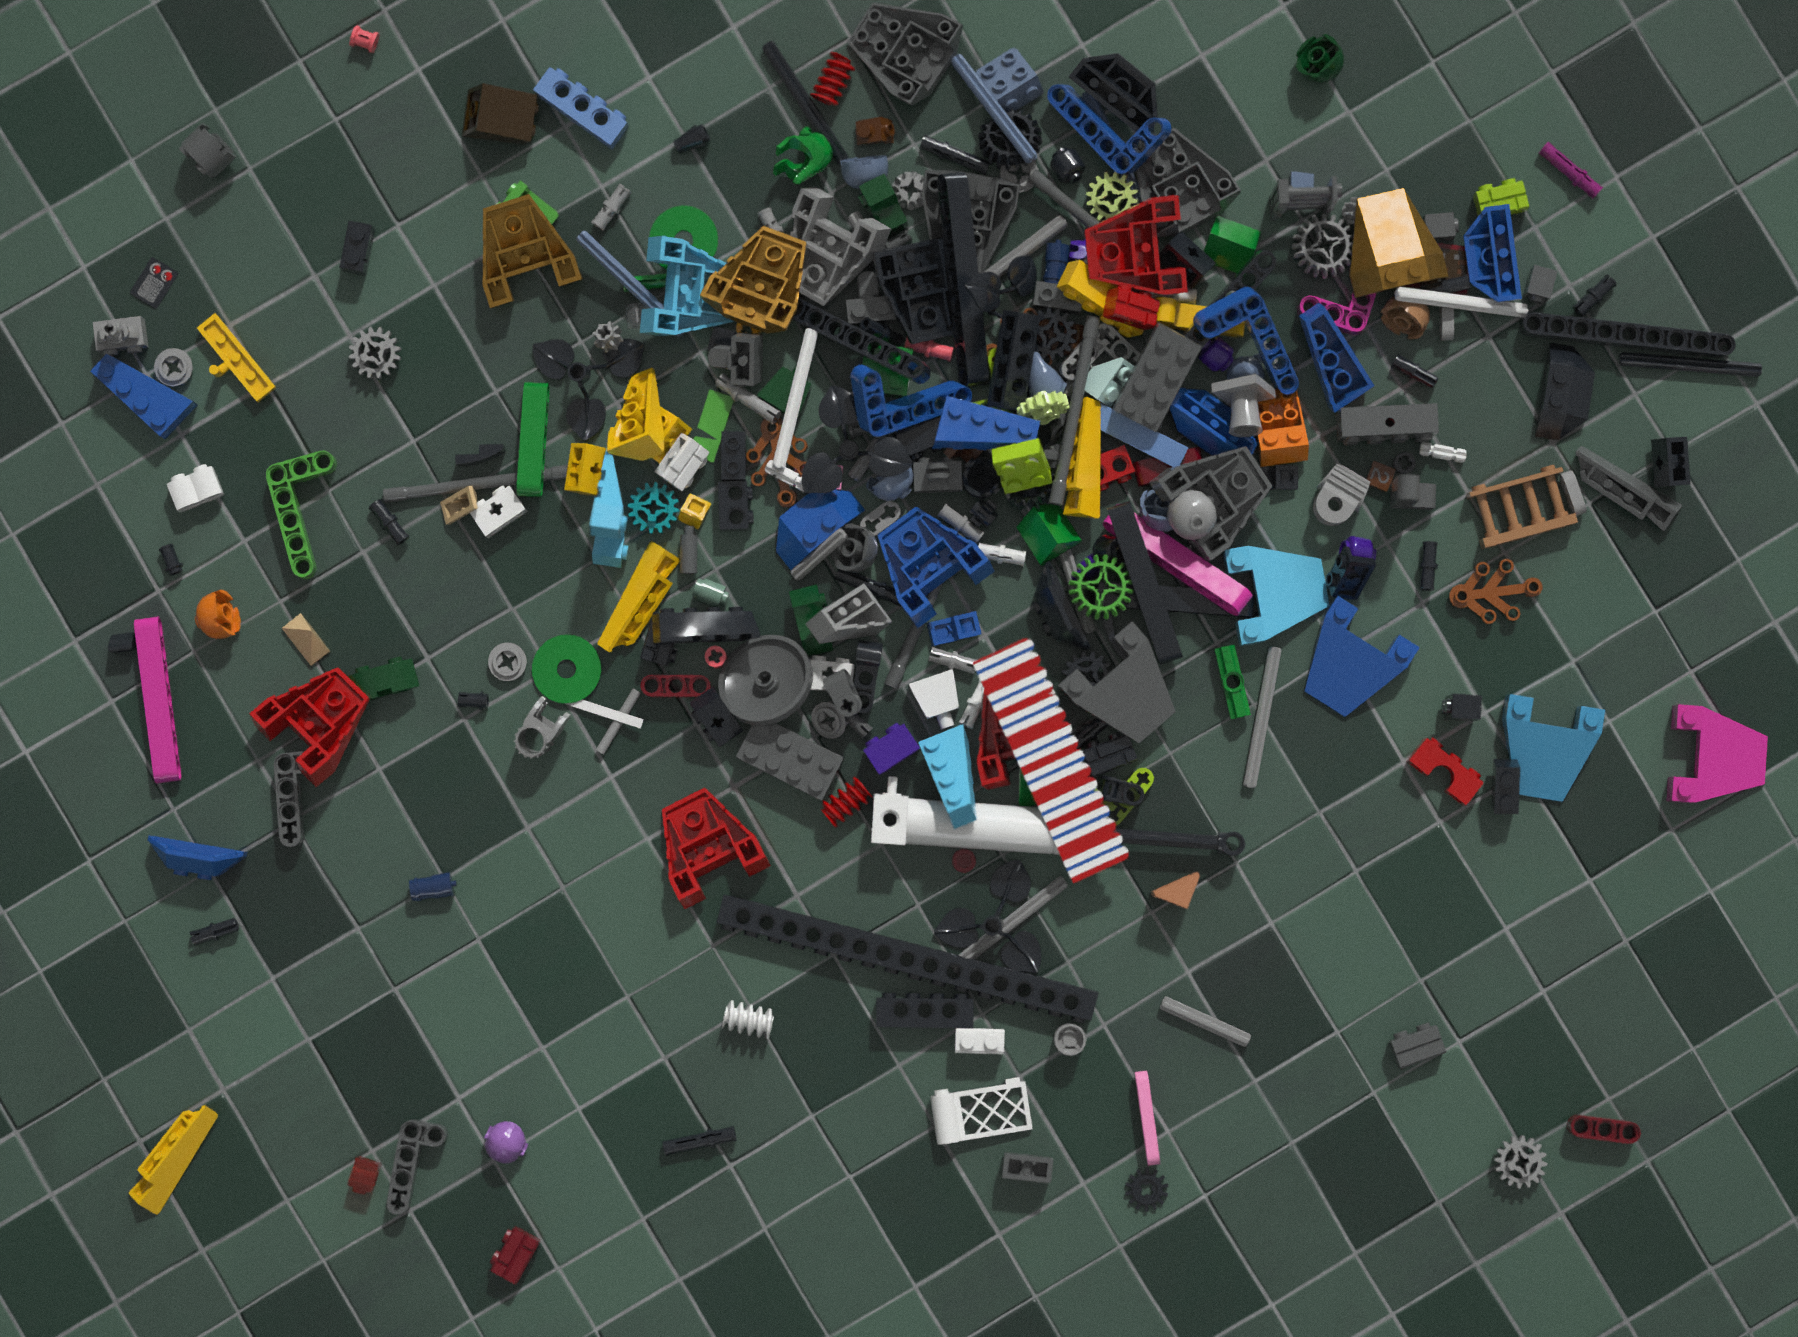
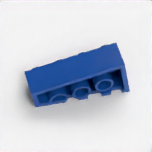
M1317 303L1299 315L1327 405L1335 413L1374 387V384L1329 312L1322 304Z
M108 354L91 369V372L163 439H166L198 405Z
M947 396L932 449L953 448L955 450H963V448L987 450L1036 439L1040 421Z

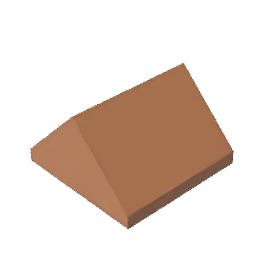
M1193 872L1150 893L1153 897L1187 909L1200 876L1198 872Z

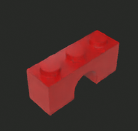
M1433 737L1430 740L1424 738L1406 762L1424 776H1428L1437 766L1445 767L1451 775V781L1444 792L1462 806H1466L1484 783L1480 780L1481 775L1471 767L1467 770L1461 765L1462 760L1452 752L1449 755L1442 750L1443 745Z

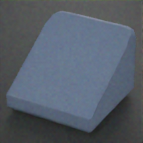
M1291 171L1289 186L1292 185L1293 188L1314 187V174Z

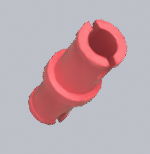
M907 338L904 348H912L914 352L924 354V357L929 358L932 356L947 360L948 362H951L954 347L935 343L934 340L910 344Z

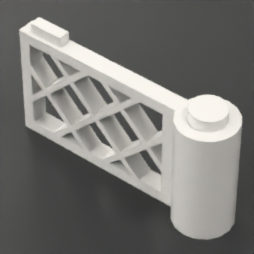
M1020 1077L1005 1079V1084L953 1093H949L948 1089L935 1090L934 1095L930 1096L937 1145L1032 1129L1025 1081L1020 1082ZM1020 1087L1022 1097L1017 1104H1014L1005 1096L1011 1088ZM998 1090H1005V1092L1002 1095L998 1092ZM993 1091L1000 1096V1099L993 1108L981 1101L987 1092ZM982 1093L979 1099L976 1096H974V1094ZM970 1095L977 1101L969 1112L961 1107V1096ZM1003 1099L1014 1107L1007 1118H1004L995 1111ZM1022 1102L1024 1110L1019 1107ZM979 1103L990 1110V1113L983 1122L971 1115ZM1016 1110L1025 1115L1026 1125L1015 1126L1009 1121ZM962 1112H964V1113L966 1114V1117L964 1118V1120H963ZM993 1113L1004 1120L998 1130H992L985 1125ZM971 1117L980 1124V1127L975 1133L965 1135L964 1124ZM1007 1123L1010 1126H1012L1010 1128H1004ZM983 1127L988 1130L986 1132H980Z

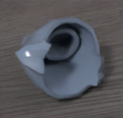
M1034 352L1027 398H1031L1041 391H1046L1048 394L1056 391V394L1059 392L1064 394L1067 383L1043 360L1040 353Z
M1260 355L1240 356L1233 360L1227 369V380L1257 374L1265 381V372Z

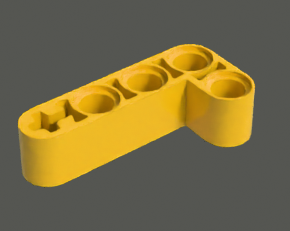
M1156 297L1155 299L1160 301L1156 324L1159 322L1171 329L1186 331L1193 323L1195 314L1207 306L1177 303V300L1174 298ZM1245 321L1219 335L1244 337Z

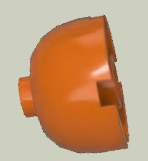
M220 589L204 596L199 601L196 608L195 623L208 637L224 639L236 635L235 632L240 630V614L238 608L235 607L233 609L230 603L233 600L232 596L225 590Z

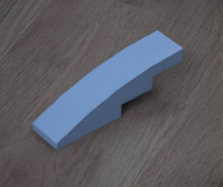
M1101 403L1102 431L1172 467L1181 464L1188 450L1187 446L1159 432H1154Z

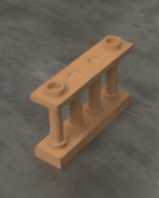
M1554 465L1540 468L1541 473L1487 488L1485 484L1471 487L1472 492L1466 494L1467 499L1477 498L1486 533H1484L1485 538L1479 540L1482 550L1574 525L1578 522L1575 513L1568 515V511L1564 510L1555 475L1563 472L1562 467L1555 469ZM1546 478L1556 513L1554 514V519L1545 521V518L1541 516L1532 481ZM1521 484L1523 485L1532 517L1531 525L1522 527V524L1518 523L1509 491L1510 487ZM1500 491L1509 527H1507L1508 532L1501 534L1495 529L1486 494Z

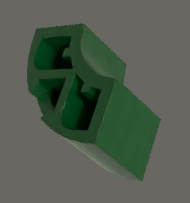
M885 174L859 186L861 194L857 197L862 207H867L871 218L891 228L888 239L902 231V229L909 228L908 221Z
M817 584L789 591L803 650L807 656L832 651V642L819 643L806 626L809 620L823 610L824 607H827L824 593L819 594Z
M401 656L387 660L388 664L369 669V665L356 668L355 674L348 677L369 697V701L406 692L419 687L412 658L402 660Z

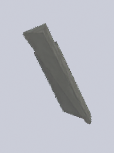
M1580 446L1575 452L1581 468V480L1641 520L1647 516L1665 531L1681 509L1682 505L1587 448Z

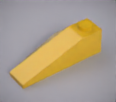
M649 368L632 375L623 396L625 400L622 410H617L615 417L618 420L615 427H611L608 433L607 452L609 454L644 461L664 452V430L655 370Z

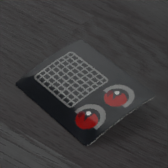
M151 257L131 289L130 294L157 309L176 279L178 272Z

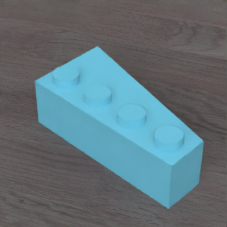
M962 724L918 742L954 829L977 820L973 776L971 773V757L969 753L970 745Z

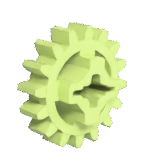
M1104 172V179L1096 176L1098 183L1089 184L1093 191L1086 192V195L1091 197V200L1086 203L1094 207L1090 211L1091 214L1099 213L1098 220H1101L1103 217L1108 219L1132 207V203H1138L1139 200L1133 198V195L1138 193V190L1131 189L1134 181L1127 183L1126 174L1119 178V173L1114 172L1113 177H1111L1109 172ZM1114 181L1122 184L1126 190L1121 191L1116 188ZM1104 184L1105 190L1101 196L1097 197L1099 188ZM1110 191L1113 194H1122L1121 197L1114 200L1115 204L1112 201H1103L1102 199L1107 198L1110 195ZM1128 198L1126 206L1121 210L1120 204L1123 199ZM1104 204L1111 213L1103 211L1099 205Z
M1041 391L1037 395L1027 398L1026 402L1020 403V407L1016 409L1018 415L1038 420L1040 425H1045L1053 419L1059 418L1060 414L1066 413V410L1070 407L1067 396L1063 392L1056 394V391L1048 394L1046 391Z

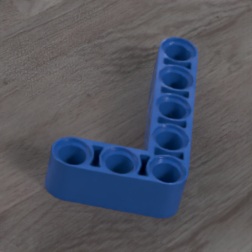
M1057 84L1048 90L1047 97L1049 102L1116 173L1131 174L1137 171L1171 133V124L1167 119L1150 118L1124 143L1071 86ZM1061 89L1065 93L1063 101H1060L1058 98V93ZM1077 106L1081 110L1079 118H1076L1074 115V109ZM1157 122L1161 125V132L1158 135L1154 132V126ZM1093 123L1097 127L1095 135H1092L1090 132V126ZM1108 140L1113 144L1111 152H1108L1106 149ZM1140 140H1143L1145 143L1143 152H1140L1138 149ZM1124 157L1129 161L1127 169L1122 167Z
M1250 287L1241 288L1195 314L1193 324L1206 338H1213L1245 321L1274 386L1281 393L1287 395L1297 390L1299 381L1264 300L1254 289ZM1253 297L1252 302L1246 305L1247 300ZM1232 309V312L1225 316L1226 311ZM1262 317L1261 322L1255 325L1256 320ZM1211 320V323L1203 328L1205 322ZM1271 337V340L1264 345L1265 340ZM1280 357L1279 361L1276 364H1273V361L1276 358ZM1288 377V380L1281 384L1282 380Z
M858 365L851 373L858 424L863 430L876 437L940 416L947 396L971 402L972 399L971 390L953 380L885 403L882 381L878 372L865 365Z

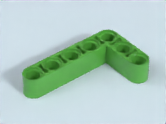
M318 451L275 463L269 466L266 471V479L291 569L296 576L302 579H309L315 575L316 563L294 484L334 472L337 467V460L327 451ZM329 457L330 465L327 468H320V459ZM301 463H305L307 471L303 475H297L296 467ZM283 470V479L275 482L273 480L274 472ZM289 493L290 501L285 505L280 504L279 498L281 494ZM292 515L296 516V525L288 528L286 526V519ZM301 538L303 547L298 551H294L292 548L293 541ZM307 561L310 565L309 571L301 574L298 567L300 563Z

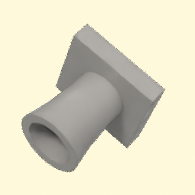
M1257 374L1211 383L1212 393L1231 407L1230 435L1235 437H1252L1262 433L1263 429L1259 416L1258 402L1276 398L1275 388Z

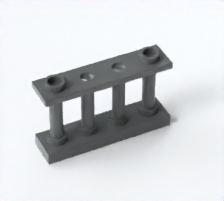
M1337 176L1331 177L1327 186L1293 188L1292 185L1288 186V179H1278L1269 196L1270 220H1280L1283 213H1286V210L1322 209V214H1326L1328 217L1338 202V198L1342 197L1341 183H1337Z

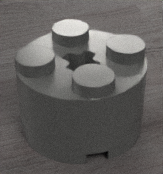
M201 123L181 143L182 145L179 147V150L187 158L191 157L197 162L195 167L203 175L207 174L210 178L217 177L236 158V155L232 154L233 150L216 133L210 134L208 132L210 127Z

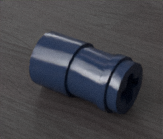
M1056 240V243H1047L1044 282L1058 284L1068 264L1070 246L1062 244V240Z
M450 872L409 880L412 901L454 896L453 887L457 886L456 880L452 881Z

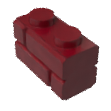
M517 1226L513 1230L508 1229L501 1241L505 1243L501 1252L496 1250L490 1261V1264L493 1265L490 1271L516 1285L541 1240Z

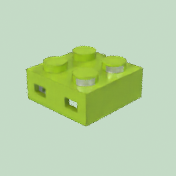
M1039 438L992 449L993 465L998 476H1000L1005 494L1052 483L1051 468Z

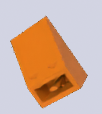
M1276 388V398L1258 402L1263 431L1256 435L1255 438L1258 442L1257 452L1261 467L1308 461L1309 443L1298 391L1296 390L1294 393L1287 395L1281 393Z

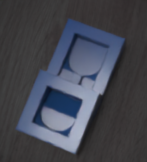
M976 611L926 623L933 647L982 634Z

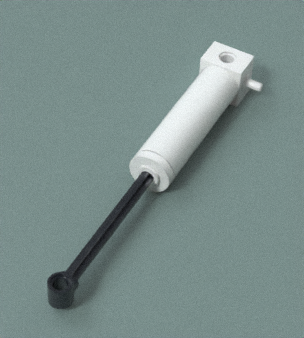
M889 776L887 793L875 794L871 843L890 845L912 844L1060 855L1038 807L975 803L977 820L954 829L942 800L909 798V796L897 794V777ZM887 813H892L897 818L896 824L892 827H888L883 823V817ZM1117 828L1113 831L1122 836V843L1209 849L1217 850V854L1228 856L1238 855L1245 848V839L1238 832H1218V835ZM1230 837H1235L1238 841V848L1234 851L1226 847V841Z

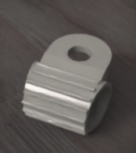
M1337 462L1316 487L1320 491L1313 502L1315 517L1327 526L1342 524L1352 515L1353 511L1358 513L1368 491L1370 481ZM1329 500H1335L1339 504L1338 511H1332L1329 508Z
M544 696L536 702L525 718L523 727L518 728L519 731L515 734V748L519 750V754L522 753L524 757L529 756L531 759L540 757L551 750L550 747L554 745L553 741L559 737L571 717V714L566 712L553 723L541 715L548 704L546 702L547 698ZM529 728L538 730L543 736L544 744L540 751L530 749L525 742V734Z

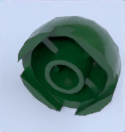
M1322 34L1324 37L1319 38L1315 36L1310 37L1300 46L1296 53L1298 58L1297 63H1295L1296 68L1304 78L1313 83L1332 81L1339 75L1344 65L1342 48L1332 36Z

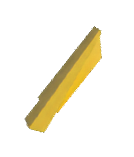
M1089 397L1083 398V406L1079 416L1066 481L1068 495L1063 515L1098 519L1100 518L1101 403Z
M653 541L649 542L597 643L600 647L608 652H612V649L619 645L629 646L635 643L653 612H655L673 583L666 578L679 564V558Z
M203 1105L199 1111L192 1112L187 1110L179 1115L137 1169L143 1178L128 1194L140 1206L156 1215L160 1213L217 1119L218 1114Z

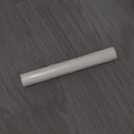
M632 689L619 712L629 714L641 693ZM613 720L596 751L603 755L605 754L622 726V722Z

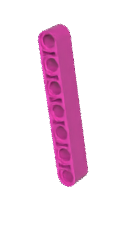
M1135 514L1151 561L1228 613L1235 616L1241 613L1252 598L1251 592L1246 587L1164 532L1150 528L1143 518ZM1108 515L1102 525L1116 537L1110 516Z
M159 616L134 620V631L154 780L156 784L180 781L181 767L161 619Z

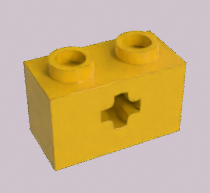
M571 443L565 491L598 496L599 480L601 481V469L606 448L587 443Z

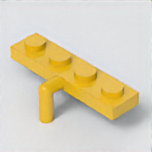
M216 313L197 327L199 332L224 361L219 366H210L209 372L219 378L231 370L257 402H260L277 388Z

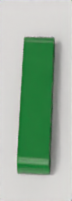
M524 382L517 496L542 497L550 393L549 383Z

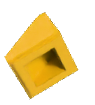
M690 493L680 510L678 520L689 526H694L695 529H699L712 503Z

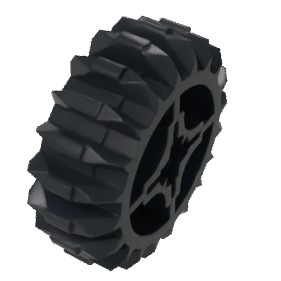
M1012 107L1010 112H1006L1016 127L1024 130L1020 132L1035 152L1039 154L1040 145L1043 141L1041 137L1042 130L1038 127L1037 120H1032L1030 113L1024 116L1022 109L1015 113V109ZM986 117L985 124H981L980 133L978 134V141H980L978 144L979 149L982 151V156L988 158L990 165L996 162L998 169L1005 165L1007 171H1009L1010 166H1015L1018 170L1021 163L1027 167L1028 163L1016 151L1012 143L1010 142V145H1008L1009 139L992 118ZM994 145H996L997 147L1003 148L1005 151H1002V150L996 148Z

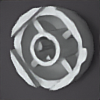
M1195 490L1182 492L1179 497L1171 501L1167 511L1168 523L1174 532L1182 538L1189 540L1201 539L1208 535L1214 528L1217 519L1216 509L1210 498L1201 491Z

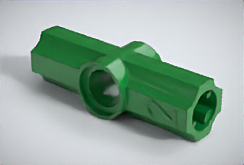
M1235 644L1214 649L1230 720L1251 715ZM1228 676H1235L1238 679L1239 684L1237 688L1232 689L1227 686L1226 679Z

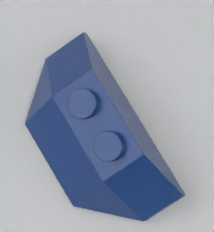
M1505 204L1485 207L1463 236L1469 283L1497 303L1520 300L1522 295L1510 206Z
M1179 389L1170 406L1178 432L1212 456L1247 446L1250 453L1253 454L1258 445L1256 438H1253V436L1235 437L1229 434L1231 408L1206 390Z
M834 490L829 493H809L779 517L776 553L792 570L830 535L844 525L851 523L865 509L850 491Z
M148 835V841L167 868L174 869L173 874L188 876V872L198 873L197 878L211 880L212 876L222 875L246 858L248 853Z

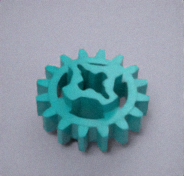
M655 482L652 488H650L648 483H645V490L643 491L637 487L636 489L639 494L637 496L631 495L630 497L634 500V503L628 504V508L633 509V512L628 514L629 517H636L633 522L634 526L641 524L640 531L642 532L649 528L651 535H653L654 529H658L660 534L663 533L662 527L664 526L671 529L669 522H677V518L673 516L674 513H680V509L674 507V505L679 503V500H672L675 492L670 491L667 493V485L662 486L660 489L658 482ZM650 493L649 499L645 502H640L645 495ZM660 494L668 499L670 505L663 504L660 501ZM656 502V505L661 509L656 510L655 514H652L647 508ZM638 512L646 513L648 523L640 518ZM662 515H668L664 521L657 524L658 519Z

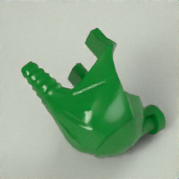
M809 127L803 128L799 136L786 137L776 146L775 154L779 156L788 149H797L803 151L806 159L801 164H794L789 159H783L774 165L773 174L777 176L785 172L789 179H794V184H800L815 174L824 171L833 156L829 141L823 134L812 133Z

